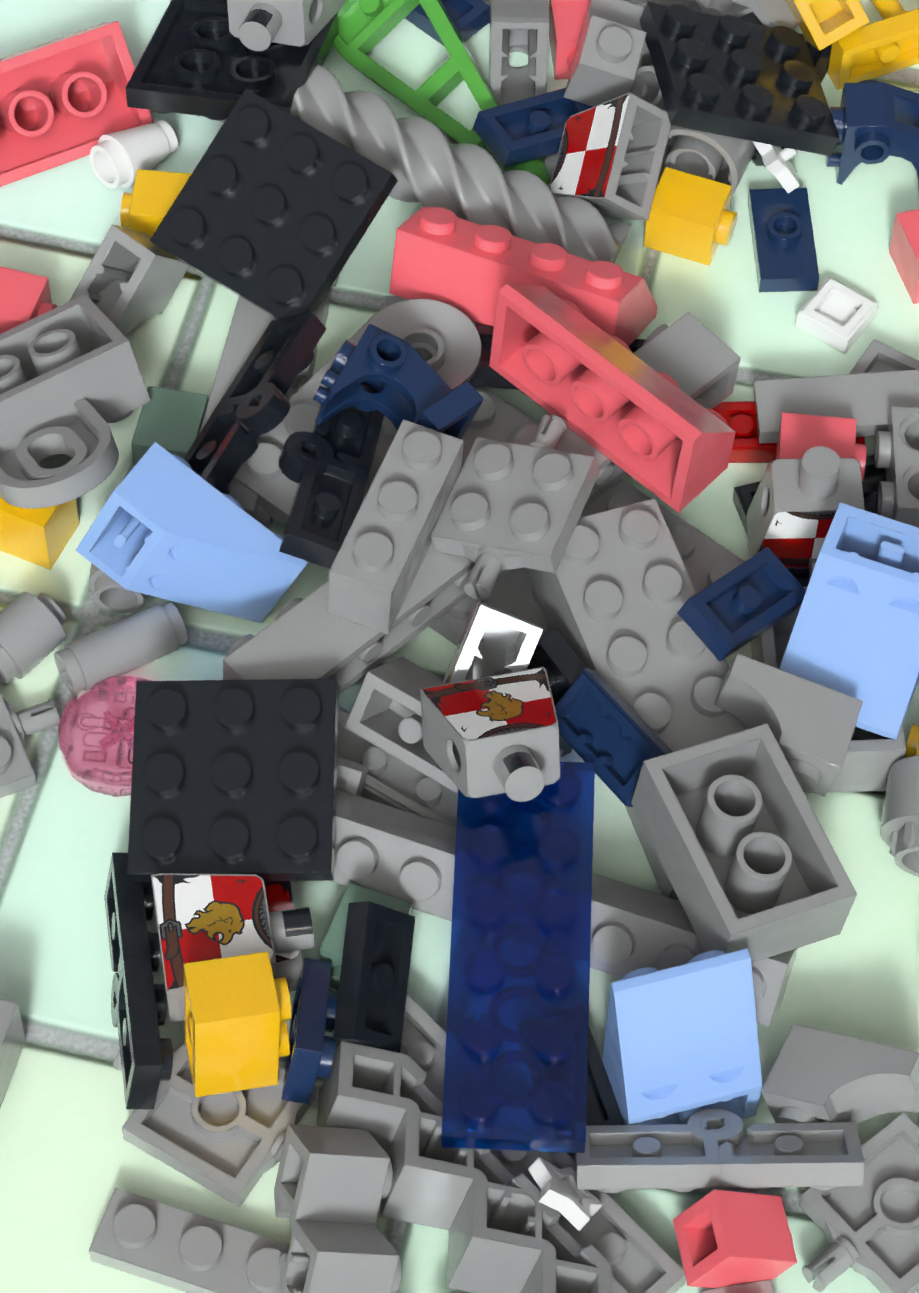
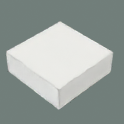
M828 277L797 313L795 327L846 354L877 317L879 304Z

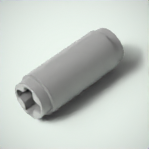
M167 602L161 606L155 604L65 644L64 649L54 653V659L64 684L73 694L82 689L88 691L177 651L180 645L188 642V633L184 621L173 603Z

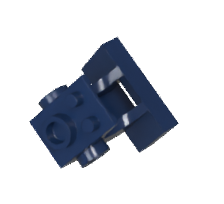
M875 80L844 83L840 107L830 108L840 139L835 147V152L831 156H826V167H836V183L842 185L861 162L877 164L886 160L890 155L901 157L911 162L917 171L919 184V94Z
M372 324L368 325L357 345L345 340L330 369L327 370L321 381V384L330 388V391L320 385L313 397V400L323 405L315 420L319 426L340 411L355 406L362 411H380L393 423L397 431L404 419L458 439H462L484 400L468 381L452 391L409 342ZM361 385H369L377 393H369Z

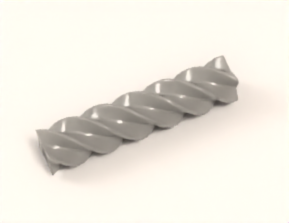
M317 65L308 81L297 89L293 97L291 115L393 173L398 182L389 196L396 200L420 202L422 206L427 208H445L454 212L458 218L482 226H501L509 230L513 236L535 243L556 244L563 247L569 254L593 262L607 261L615 264L620 249L632 227V224L625 223L607 224L599 210L590 202L581 198L570 196L554 198L546 183L537 175L528 171H501L494 157L482 147L467 143L449 145L441 130L431 121L419 117L396 119L391 107L380 95L363 90L344 92L335 75L320 65Z

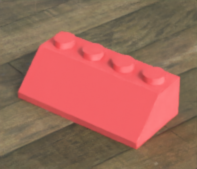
M118 21L101 23L0 59V187L90 155L91 148L98 144V140L102 135L153 123L148 109L127 107L125 87L135 68Z
M423 206L396 230L389 293L407 300L431 299L444 302L463 312L471 321L494 327L499 289L506 283L542 285L562 300H569L574 303L588 320L609 336H616L623 340L628 347L656 318L658 306L644 278L624 272L620 266L612 262H593L569 254L563 247L556 244L535 243L513 236L509 230L501 226H482L458 218L454 212L441 207L427 208Z
M506 283L498 290L489 366L550 414L562 418L568 428L679 513L728 468L736 431L728 426L725 419L719 413L701 406L680 390L677 383L669 375L655 371L634 355L623 340L616 336H609L588 320L574 303L569 300H562L545 286Z

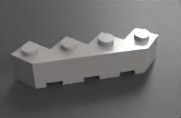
M345 1041L340 1042L333 1059L329 1078L324 1080L319 1092L317 1126L367 1129L388 1154L392 1163L393 1180L389 1195L385 1199H381V1217L449 1230L447 1288L471 1293H612L611 1263L592 1244L583 1249L558 1223L561 1213L538 1202L541 1191L523 1173L514 1178L490 1153L494 1143L456 1104L447 1108L425 1086L424 1081L427 1074L409 1055Z
M288 1124L274 1187L276 1217L289 1218L291 1237L288 1253H284L279 1258L281 1293H397L402 1276L401 1260L399 1254L376 1226L381 1199H385L391 1190L393 1180L392 1163L388 1154L367 1129Z

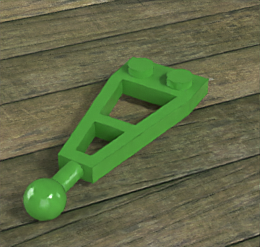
M346 0L344 6L338 11L339 31L332 44L346 62L418 115L431 121L457 143L475 144L482 147L494 157L504 171H528L537 175L548 186V170L541 159L537 158L504 168L473 128L469 131L437 107L463 80L482 111L500 106L441 0ZM421 4L451 57L415 91L369 58L367 54Z

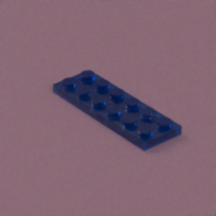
M560 761V779L554 784L544 785L543 790L537 797L526 802L514 801L506 793L470 798L464 796L458 789L441 1133L442 1148L585 1153L595 763Z

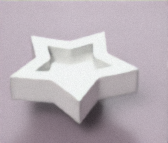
M752 141L762 156L765 168L777 178L788 194L800 186L795 175L798 171L789 160L798 153L797 150L790 148L782 150L780 146Z
M538 1157L528 1168L541 1189L538 1202L559 1211L578 1231L604 1205L588 1190H577L576 1173L573 1167L559 1169Z

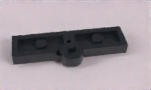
M313 312L270 322L183 458L196 474L221 493L229 494V484L238 469L257 450L259 445L257 439L259 436L276 428L287 416L291 403L287 399L286 393L297 375L312 362L315 356L313 350L326 331V327Z
M361 385L367 392L377 393L373 387ZM320 404L318 414L323 406L322 404ZM352 406L340 411L320 426L315 422L312 433L302 431L289 435L279 456V468L288 479L298 483L279 552L328 569L331 568L361 507L384 418L380 411L367 412Z
M112 852L104 900L111 968L113 972H118L114 974L112 980L111 1017L113 1026L118 1027L126 1109H154L160 1081H170L173 1052L171 1039L160 1038L159 1026L164 1025L166 1017V990L164 984H154L153 973L158 972L160 962L158 932L148 931L147 921H151L153 917L152 882H131L127 875L128 853Z

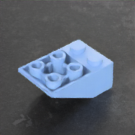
M154 442L112 492L75 550L126 590L262 623L309 563L300 558L279 552L283 536L272 533L245 512L237 500L218 491L196 474L183 458L169 453L157 442Z
M839 503L819 552L779 669L862 700V707L855 727L893 740H897L919 682V528Z
M748 949L728 954L720 950L708 951L695 956L687 964L660 971L652 967L640 968L629 972L619 981L610 984L602 1062L625 1125L687 1124L689 1117L695 1112L711 1108L734 1112L741 1119L757 1115L762 1090V1075L752 964Z

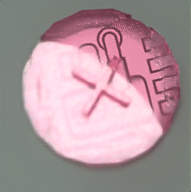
M131 675L109 677L96 683L90 691L83 693L79 699L76 695L66 705L58 724L61 759L72 778L89 790L113 797L131 796L136 681L151 680Z

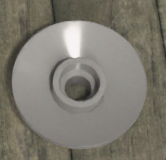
M409 299L390 304L375 313L367 321L360 333L359 340L368 325L372 324L409 342L452 391L472 379L481 360V340L473 322L457 308L437 300Z

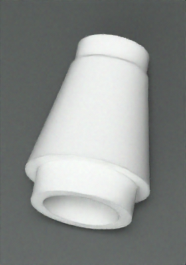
M164 120L102 135L98 140V144L90 150V162L93 171L100 182L110 189L118 186L129 188L135 183L137 169L151 170L168 157L169 154L177 150V136L170 124Z

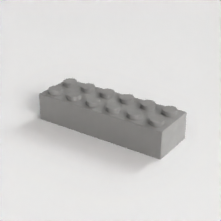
M655 498L579 518L555 573L526 568L551 630L557 629L585 666L590 670L597 671L673 752L749 729L737 717L715 705L721 684L730 668L726 658L720 662L677 613L687 600L697 594ZM625 806L661 894L679 900L634 808Z

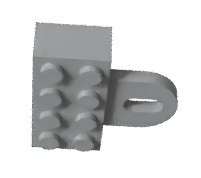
M86 294L0 334V497L13 506L32 509L56 506L81 497L100 485L112 473L119 458V451L108 423L122 421L129 417L135 409L151 402L130 341ZM56 454H67L72 458L67 464L54 469H44L38 465L45 458Z

